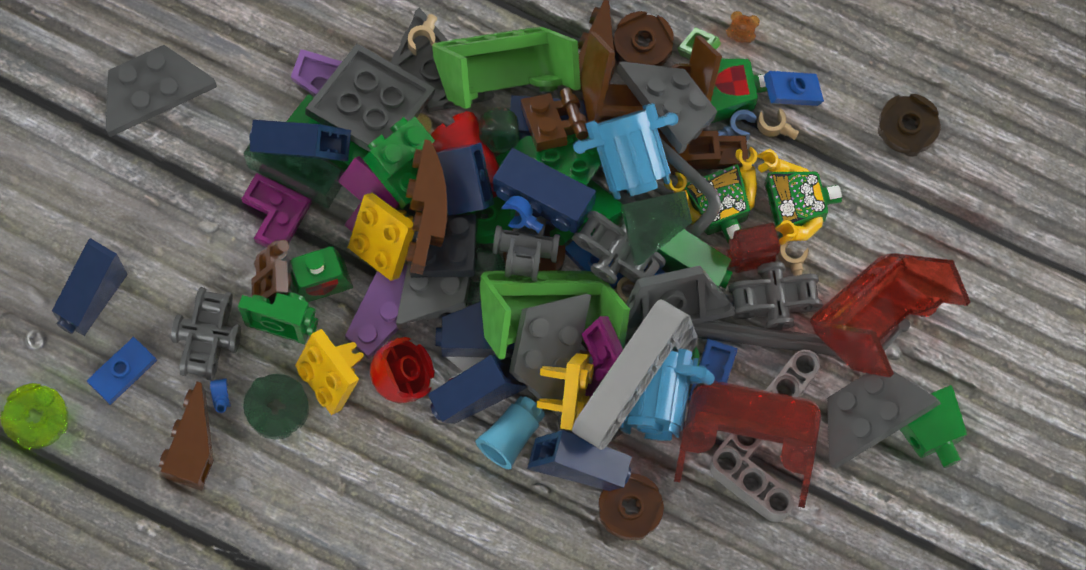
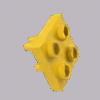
M372 192L363 196L347 248L392 281L400 278L409 243L412 242L415 233L412 230L413 216L405 217L407 211L394 209Z
M320 329L311 334L295 366L301 379L307 382L315 392L318 402L323 407H326L332 416L343 409L358 383L359 378L355 374L353 367L363 359L364 354L362 352L352 353L357 346L355 342L335 347L325 332Z
M576 353L567 363L566 368L542 366L540 368L541 376L565 380L563 400L539 398L537 400V408L562 412L560 429L572 430L575 420L590 399V396H585L588 383H592L594 365L589 364V354Z

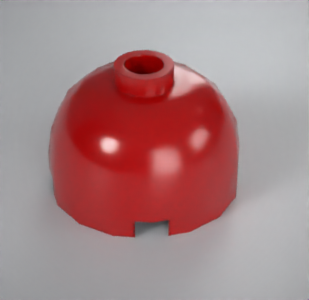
M400 337L389 341L376 351L370 364V377L376 391L384 399L398 404L413 402L426 396L432 389V387L429 388L430 379L434 378L435 375L432 359L426 349L421 344L415 345L410 342L411 338Z

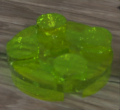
M30 383L15 389L6 399L7 403L4 406V411L1 412L0 418L3 430L13 442L24 449L30 450L47 447L57 441L68 429V408L64 399L55 389L41 386V384ZM30 410L43 411V416L40 417L38 423L33 421L27 422L26 419L31 416Z

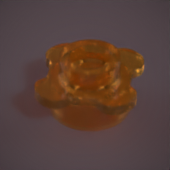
M740 11L733 12L730 16L731 26L726 31L727 36L737 42H753L756 38L755 28L760 23L759 18L755 15H742ZM745 25L746 28L742 29L740 26Z

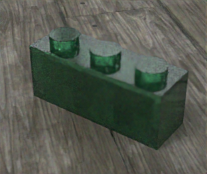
M250 143L243 153L248 168L310 198L312 201L328 209L343 186L338 182L342 176L341 169L322 159L251 152Z

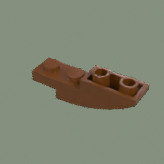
M718 130L702 131L695 140L692 139L686 150L679 155L694 169H725L736 164L741 168L743 167L742 163L736 159L735 155L736 151L741 149L743 160L748 159L746 136H719ZM660 135V138L664 140L676 153H678L672 146V144L669 142V140L666 138V136ZM668 162L671 172L669 175H675V172L680 173Z
M426 139L424 140L422 150L416 149L412 167L418 169L416 180L409 179L406 197L412 199L410 209L417 210L412 230L418 231L416 243H409L406 261L412 262L410 272L423 275L429 245L442 246L447 222V194L443 170L432 142Z

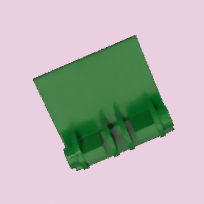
M575 134L567 136L566 146L542 150L535 156V160L586 186L589 185L602 165L596 147L588 149L582 154L574 151L573 143L578 140Z

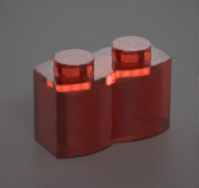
M771 222L734 231L733 238L729 239L730 249L726 250V256L731 259L729 267H734L736 273L755 270L762 264L776 262V255L780 252V242L774 223Z

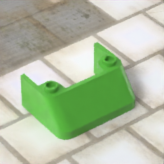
M525 28L432 44L433 58L447 100L453 102L455 106H460L464 109L471 108L472 100L478 98V93L529 84L539 87V90L543 92L555 91L558 89V85H564L573 90L581 89L578 40L547 28Z
M487 271L481 274L480 297L484 337L499 359H505L507 347L516 341L521 312L524 308L589 294L591 299L584 331L600 316H608L623 349L630 308L609 283L599 279L591 271H538L537 282L532 281L531 277L517 275L505 277V271Z

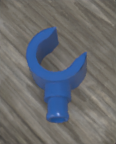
M512 196L501 208L514 209L519 212L520 215L515 216L508 224L511 228L519 229L526 226L540 233L544 227V224L538 222L537 218L532 215L533 209L531 204L523 197Z
M227 378L210 381L214 409L218 413H224L227 407H231L227 386H229Z

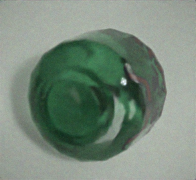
M495 107L485 111L479 120L480 140L493 153L509 152L517 146L520 138L518 117L513 111L503 107Z

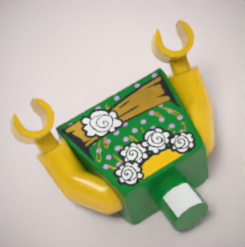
M752 147L749 148L750 157L746 160L742 158L741 149L736 151V159L742 163L743 167L739 168L738 164L704 176L719 193L721 200L718 215L704 232L707 235L722 231L728 244L736 243L745 237L740 223L748 219L750 211L755 206L757 178L756 169L752 164L757 160V152ZM675 172L678 179L677 185L673 186L671 181L669 184L664 183V186L674 192L672 197L680 217L693 225L706 211L708 200L691 182L687 183L686 177L683 174Z
M767 149L757 155L758 158L764 160V163L758 165V170L760 172L767 170L771 172L767 174L764 186L775 226L773 230L774 232L776 231L777 238H780L778 242L780 245H784L788 241H807L822 227L828 214L827 205L842 202L840 187L838 184L822 187L818 172L809 171L804 167L779 159L773 150Z

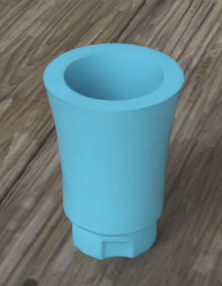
M520 396L515 404H511L504 414L475 440L476 445L495 464L505 469H511L519 453L539 427V423L545 417L543 409L537 408L535 401L526 396Z

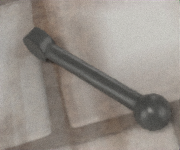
M904 318L899 320L896 330L872 356L865 358L864 365L866 368H874L876 360L901 332L908 331L910 328L909 320Z

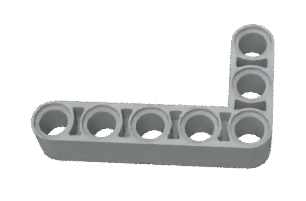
M662 299L654 304L578 415L572 428L574 434L600 450L609 444L670 352H678L679 349H687L691 352L694 350L697 343V334L690 315Z
M800 350L793 355L719 446L710 462L711 475L718 482L771 522H780L787 518L794 506L793 495L787 488L749 459L814 380L820 368V360L810 350ZM799 362L808 364L811 372H800L796 364ZM786 386L791 390L792 396L782 397L776 388ZM757 411H769L772 414L773 420L768 422L761 420L757 415ZM739 434H748L753 439V444L744 446L738 441L737 436ZM728 458L733 462L734 468L732 470H723L718 466L717 460ZM746 478L755 479L759 483V489L756 491L748 490L744 486L743 480ZM772 498L782 500L785 504V510H773L769 500Z

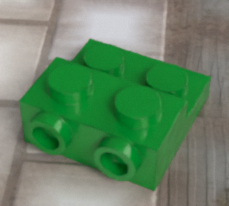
M415 116L409 121L403 117L390 128L393 134L385 139L382 134L367 146L371 151L362 158L402 208L412 200L406 197L409 179L416 180L418 169L412 167L416 149L422 150L425 139L430 140L432 143L435 141Z
M289 292L287 295L277 293L273 304H270L271 301L260 295H252V298L242 295L238 305L245 326L304 345L308 336H311L316 331L318 325V318H315L316 309L309 307V303L305 301L306 299L296 293Z

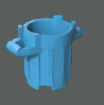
M651 103L643 105V110L598 124L595 120L588 122L585 125L589 139L575 141L573 149L575 152L582 154L588 149L597 148L609 191L613 192L614 199H620L619 191L625 189L627 193H630V196L657 189L656 180L663 178L664 183L669 184L671 182L669 178L671 172L657 128L666 125H676L679 120L677 114L668 112L664 116L658 117L655 104Z
M679 349L678 352L671 351L620 426V430L630 435L631 427L645 433L644 439L671 441L672 434L679 438L680 431L683 430L690 384L711 385L715 380L714 375L705 366H698L699 358L691 359V351L687 349Z

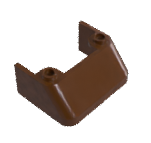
M590 32L580 80L588 122L595 120L598 124L643 110V107L626 84H610L615 52L596 32ZM695 36L689 64L679 63L671 66V68L685 69L711 102L722 55L702 36ZM657 128L659 135H664L663 132L659 128Z

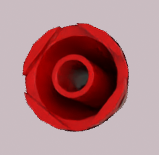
M469 111L456 114L452 117L455 122L447 127L442 123L430 134L435 140L432 144L436 152H440L445 149L481 142L493 198H495L497 195L493 191V177L499 169V164L483 128L481 129L479 119L473 112Z

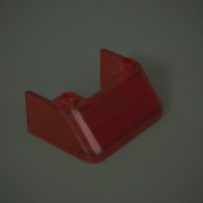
M889 253L872 262L811 317L810 323L815 334L852 370L890 378L894 372L880 342L909 314L927 317L934 314L942 303L968 306L971 302L954 260Z
M714 381L711 385L697 384L692 391L674 482H681L687 452L704 453L709 451L715 443L717 431L782 443L781 461L784 467L793 473L803 474L798 507L805 508L821 422L819 406L809 399Z

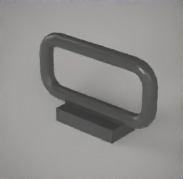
M661 139L667 161L707 198L708 207L692 226L686 227L679 223L647 192L630 196L626 189L619 191L621 198L617 200L626 207L625 211L629 215L640 221L648 229V232L653 237L656 236L664 218L698 237L713 222L720 211L721 200L719 193Z

